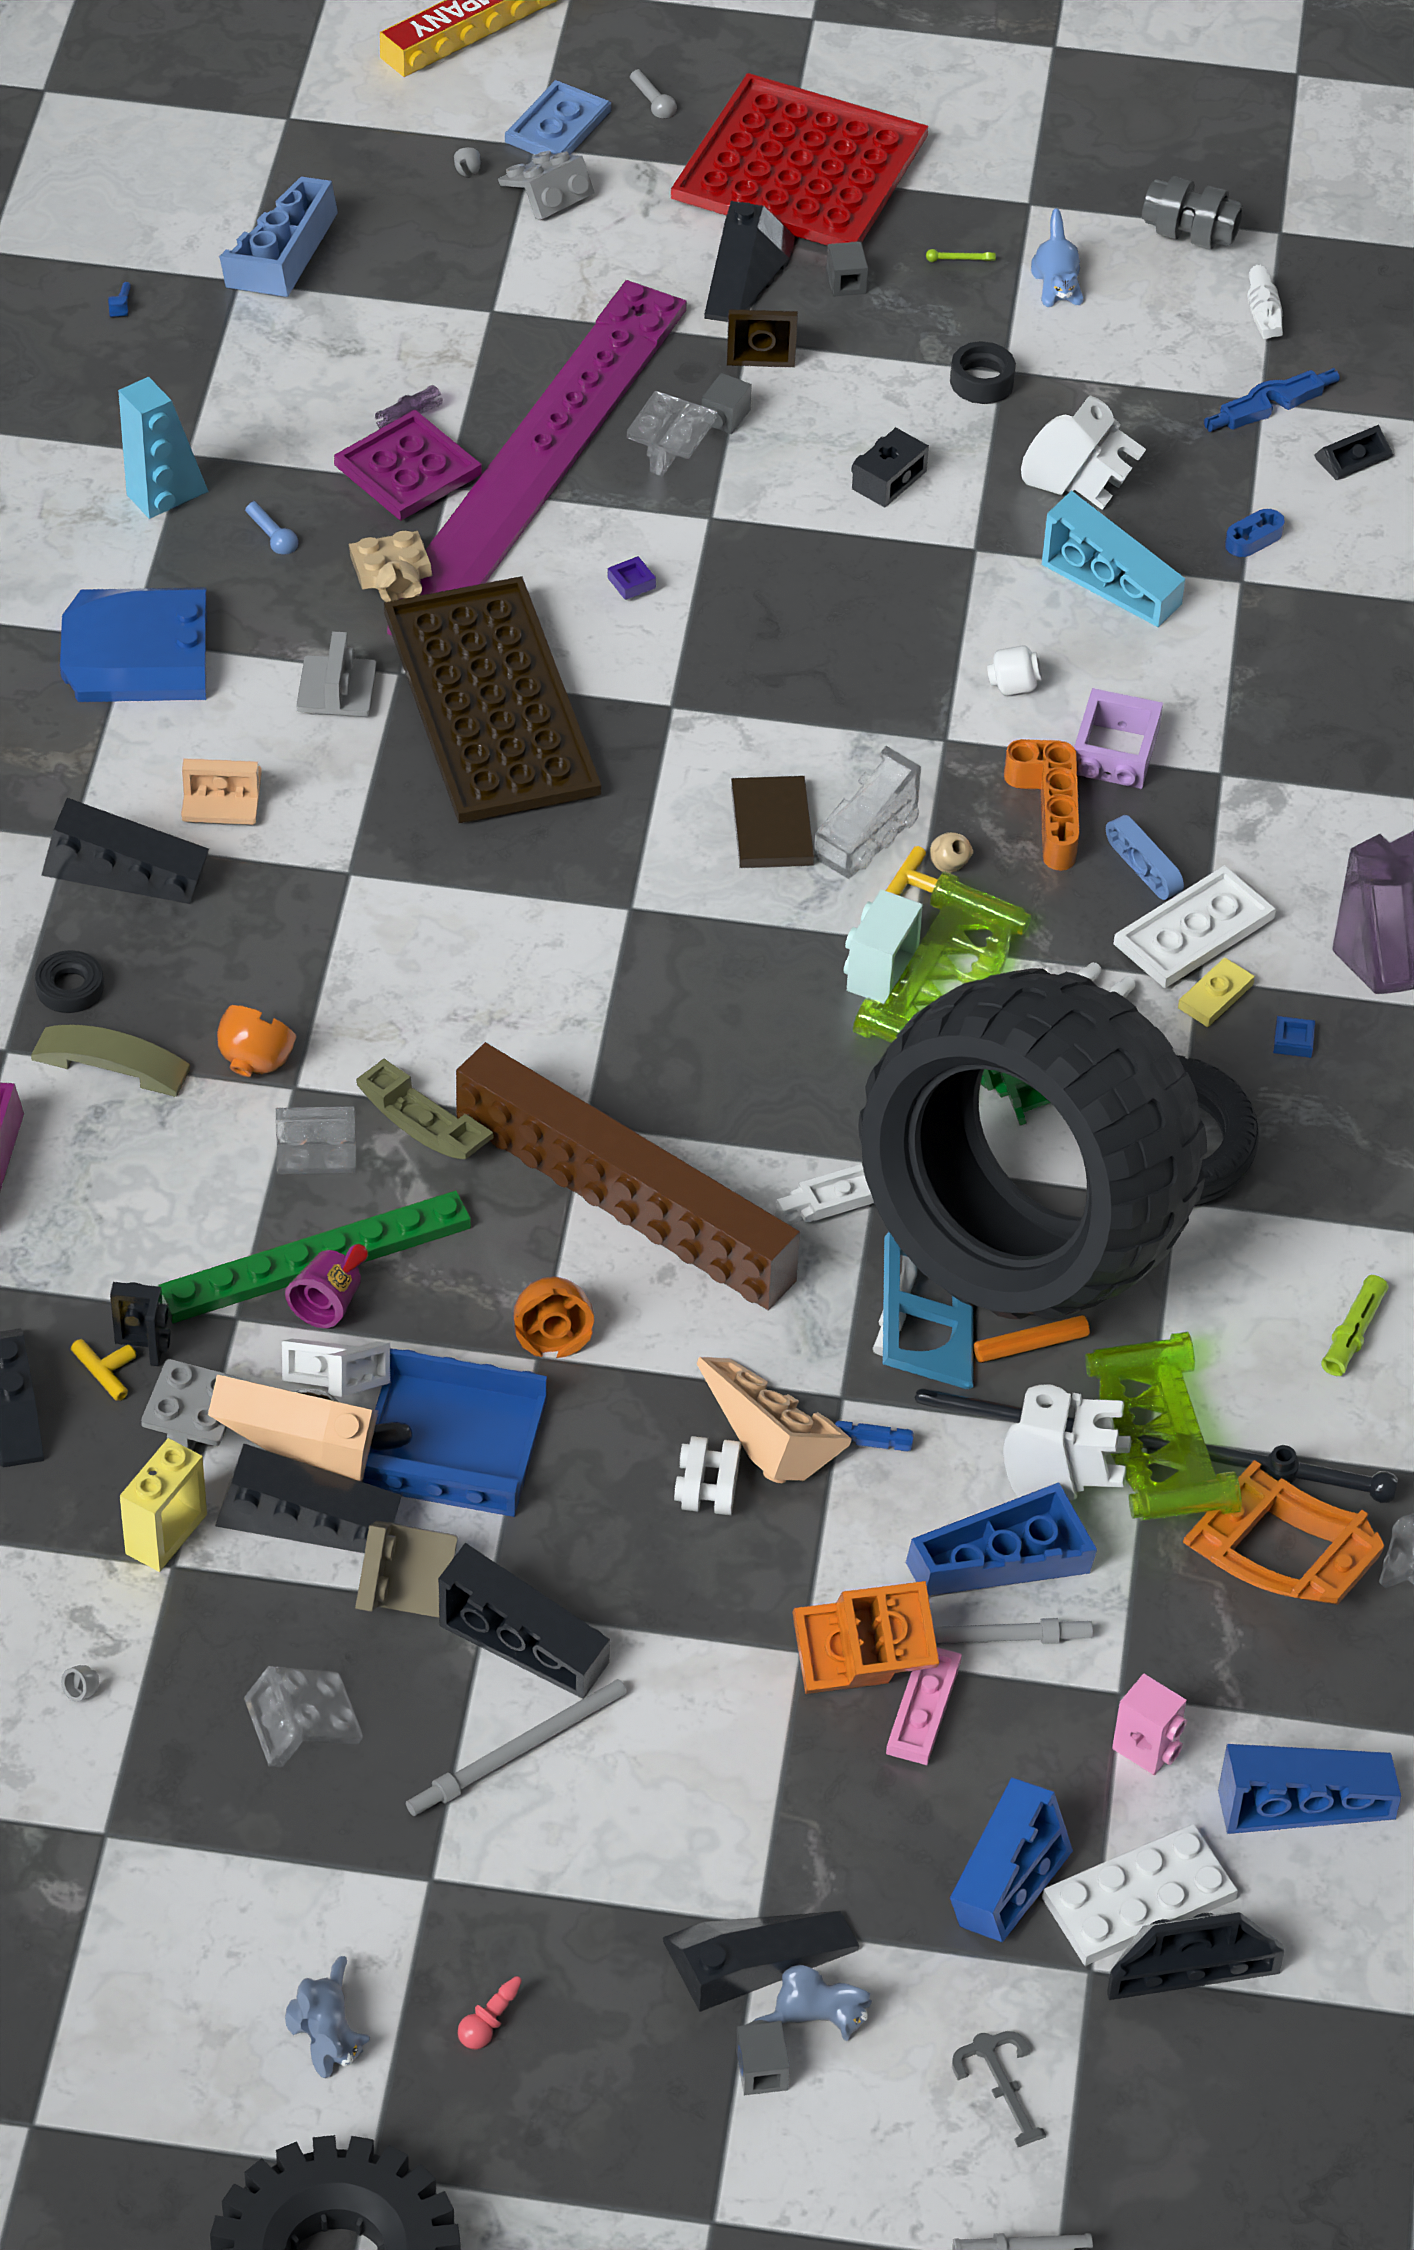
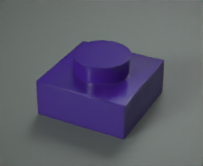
M639 556L608 568V580L625 600L656 588V577Z

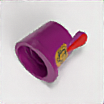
M355 1244L348 1249L346 1256L337 1251H321L286 1288L285 1298L295 1315L314 1327L330 1328L335 1326L347 1312V1307L361 1283V1275L357 1267L366 1261L368 1257L366 1247L361 1244Z

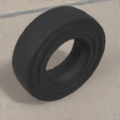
M76 950L60 951L46 957L39 964L35 974V989L40 1001L51 1010L62 1013L80 1012L90 1008L100 999L104 989V974L99 962L91 955ZM64 974H78L84 978V983L75 989L66 990L55 985L56 979Z

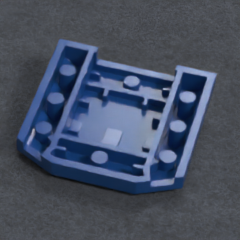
M207 588L81 589L62 614L61 677L66 684H70L77 701L206 700Z

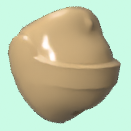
M947 832L938 836L932 842L930 847L931 860L938 870L945 873L955 872L968 862L973 854V849L967 838L963 835Z

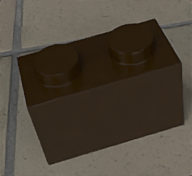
M729 309L727 366L795 368L798 311Z

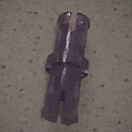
M430 385L412 396L404 395L400 397L397 403L375 413V419L378 420L383 417V420L376 422L377 426L381 429L414 409L422 414L441 406L443 399H434L440 396L441 392L436 386Z

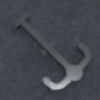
M1012 2031L1001 2032L993 2036L988 2033H979L974 2037L973 2043L960 2047L953 2055L952 2069L957 2080L969 2076L962 2065L963 2059L973 2055L985 2058L999 2086L992 2089L995 2099L1004 2096L1022 2131L1014 2139L1017 2147L1046 2138L1043 2128H1032L1014 2093L1020 2090L1017 2081L1009 2083L994 2053L996 2047L1010 2043L1017 2047V2058H1022L1030 2055V2048L1020 2034Z

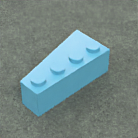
M146 377L118 390L126 494L135 505L150 519L209 492L172 400L150 377Z
M1072 490L1047 513L1042 556L1043 566L1156 627H1159L1182 605L1185 578Z

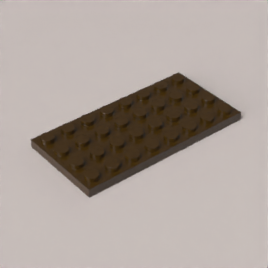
M523 576L384 602V615L458 823L601 795L602 785Z

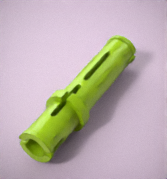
M1369 1275L1365 1278L1363 1286L1351 1305L1342 1325L1335 1328L1332 1334L1333 1342L1326 1356L1321 1361V1366L1327 1373L1334 1376L1343 1375L1353 1354L1359 1352L1363 1346V1335L1385 1293L1389 1289L1387 1282L1380 1276Z

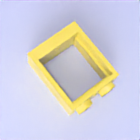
M168 1438L121 1493L120 1504L125 1554L160 1572L206 1517L207 1505L202 1455ZM150 1471L157 1472L156 1475H149L148 1473Z

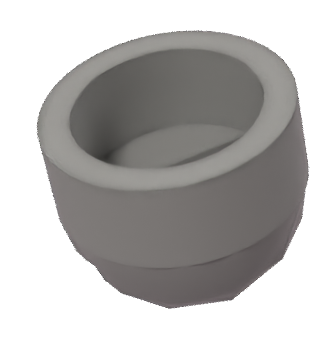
M469 147L456 151L454 154V164L457 172L465 177H470L471 173L476 174L479 172L481 165L479 151Z
M87 1665L69 1668L62 1675L63 1691L72 1701H81L89 1698L96 1693L99 1687V1675Z

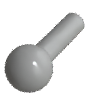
M640 69L633 71L630 79L652 103V113L659 118H669L675 115L677 111L676 101L669 95H661Z

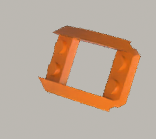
M1255 1460L1184 1537V1544L1226 1572L1251 1585L1284 1596L1336 1605L1343 1600L1376 1562L1385 1546L1379 1533H1374L1367 1519L1368 1513L1362 1509L1359 1513H1354L1324 1503L1282 1478L1277 1481L1260 1469L1261 1464ZM1267 1512L1299 1530L1332 1542L1300 1580L1271 1571L1234 1551L1236 1546Z

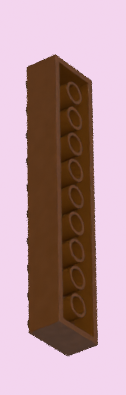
M486 1042L456 1069L457 1118L459 1119L464 1114H467L492 1131L494 1138L490 1141L495 1147L501 1150L505 1149L521 1159L526 1166L536 1168L552 1178L557 1185L567 1187L583 1197L590 1205L598 1206L613 1215L621 1224L631 1226L644 1234L652 1243L662 1245L675 1253L683 1262L693 1264L709 1274L714 1281L724 1283L739 1292L747 1301L756 1303L768 1311L797 1281L800 1231Z

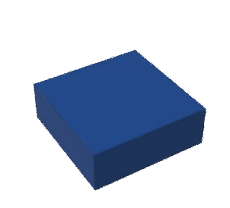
M1277 1016L1273 1053L1311 1058L1315 1020Z

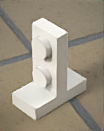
M293 1338L283 1340L282 1381L328 1387L330 1395L340 1397L390 1383V1343L376 1341L356 1347Z

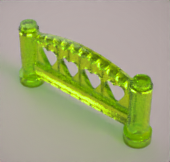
M944 871L940 875L930 899V906L940 909V912L884 1004L869 997L863 1001L853 1024V1032L865 1038L873 1035L892 1043L914 1014L919 1012L916 1006H928L942 996V993L931 980L956 979L964 984L985 979L990 975L1001 974L1008 957L1011 935H1016L1017 933L1023 936L1030 923L1031 915L1025 913L1026 910L960 883L958 876ZM988 929L993 935L986 938L987 946L976 947L962 930ZM972 954L978 958V961L971 963V972L963 973L956 968L947 955Z
M1189 1332L1172 1333L1170 1339L1093 1349L1092 1353H1086L1085 1363L1088 1377L1100 1379L1099 1400H1119L1124 1403L1122 1417L1112 1418L1114 1428L1118 1430L1119 1436L1131 1437L1130 1453L1110 1454L1116 1465L1126 1467L1125 1480L1135 1492L1128 1496L1132 1519L1140 1518L1143 1521L1221 1510L1223 1515L1241 1512L1242 1501L1238 1477L1235 1471L1217 1473L1215 1475L1182 1373L1192 1372L1195 1369L1194 1348ZM1130 1379L1152 1385V1387L1137 1397L1131 1398L1124 1395L1126 1387L1120 1382ZM1140 1407L1162 1414L1146 1425L1140 1426L1132 1422L1134 1414L1129 1409ZM1149 1435L1171 1442L1157 1452L1147 1454L1141 1451L1143 1442L1138 1440V1437ZM1157 1463L1178 1469L1179 1471L1163 1482H1154L1150 1479L1152 1471L1146 1466Z

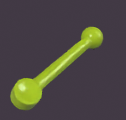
M930 249L926 252V259L929 262H935L938 259L995 261L996 253H943Z

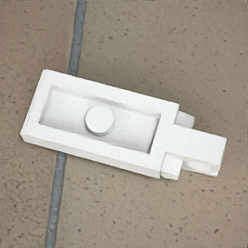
M862 1164L800 1182L799 1187L790 1192V1196L777 1199L775 1215L787 1224L798 1223L802 1219L804 1222H811L812 1220H820L874 1203L864 1176Z

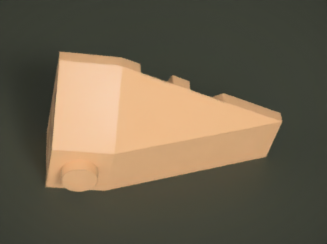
M699 1357L697 1366L749 1458L763 1470V1475L767 1479L777 1483H785L786 1480L804 1481L849 1447L852 1439L831 1420L818 1412L813 1413V1416L810 1417L796 1408L799 1400L791 1395H782L775 1391L766 1390L767 1381L730 1358Z
M217 1375L208 1415L266 1451L362 1482L378 1411Z

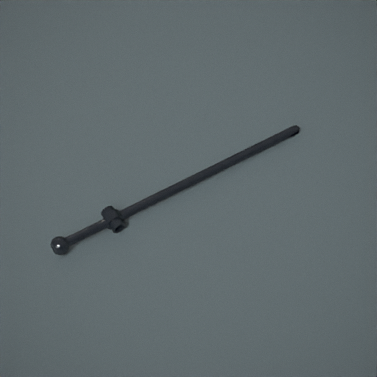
M929 1389L917 1390V1395L914 1397L916 1402L922 1405L1013 1423H1020L1023 1410L1020 1407ZM1067 1418L1065 1432L1072 1433L1075 1418ZM1114 1426L1115 1430H1118L1119 1436L1131 1437V1446L1242 1468H1248L1255 1460L1261 1464L1260 1469L1277 1481L1282 1478L1292 1484L1298 1478L1369 1492L1373 1500L1379 1503H1389L1395 1498L1398 1479L1388 1471H1379L1372 1477L1301 1463L1295 1450L1287 1445L1277 1446L1269 1456Z

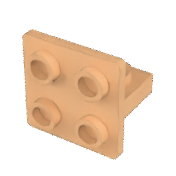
M183 758L184 797L181 812L182 821L255 824L262 769L258 766V762Z

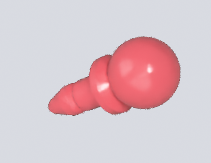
M516 1976L504 1983L499 1988V1992L494 1994L486 2004V2008H482L477 2004L475 2014L467 2015L461 2020L457 2033L460 2042L465 2047L481 2049L489 2044L493 2036V2028L501 2026L496 2017L500 2016L509 2005V2001L516 1997L522 1981L520 1977Z

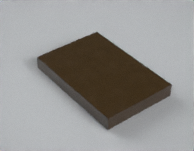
M805 776L731 778L739 868L814 866Z

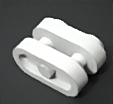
M691 1436L690 1444H682L680 1468L686 1469L685 1477L677 1476L674 1501L682 1502V1510L698 1512L700 1501L710 1500L715 1501V1514H732L741 1442L724 1440L722 1452L709 1451L708 1438ZM706 1467L719 1468L717 1485L703 1483Z

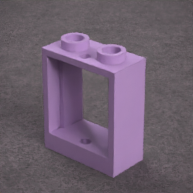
M1092 688L1074 746L1077 775L1142 789L1160 729L1163 703ZM1093 725L1144 735L1139 755L1087 745Z

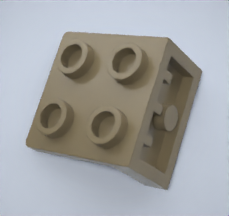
M377 1520L369 1525L355 1609L372 1612L377 1607L439 1618L438 1578L455 1557L458 1542L457 1535Z

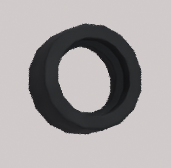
M985 341L968 343L960 347L953 354L950 371L951 387L960 398L969 402L979 404L996 403L1006 398L1013 390L1016 369L1015 359L1005 347L996 343ZM974 367H987L998 371L1000 375L985 379L974 377L965 371Z

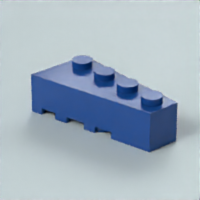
M1058 1482L912 1538L905 1563L916 1582L926 1581L928 1596L1090 1574L1097 1548Z
M1227 1744L1218 1787L1227 1834L1396 1820L1401 1800V1792L1392 1755L1386 1752Z

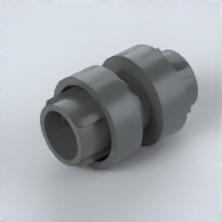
M1172 176L1169 182L1156 179L1151 183L1145 197L1142 219H1144L1145 223L1156 226L1157 234L1178 239L1182 231L1191 233L1192 244L1213 249L1216 243L1229 246L1234 242L1242 221L1243 205L1239 201L1229 199L1228 190L1208 185L1202 194L1194 192V181L1177 176Z

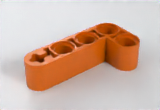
M1015 740L1007 746L1005 781L1015 788L1041 789L1044 863L1053 870L1062 871L1072 868L1076 862L1079 840L1075 748L1071 744L1059 740Z

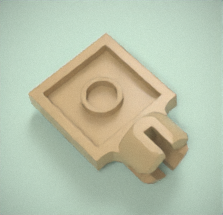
M399 531L393 536L377 539L368 537L361 539L357 543L349 544L350 556L362 590L368 588L378 589L381 598L385 602L419 596L422 592L420 579L432 576L431 564L418 531Z

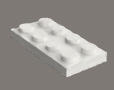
M1224 865L1117 932L1114 937V945L1163 988H1167L1272 921L1275 917L1276 908Z
M1192 1824L1043 1889L1042 1899L1082 1963L1086 1966L1127 1948L1144 1925H1150L1161 1919L1177 1921L1190 1919L1201 1913H1207L1236 1900L1238 1890L1196 1826Z

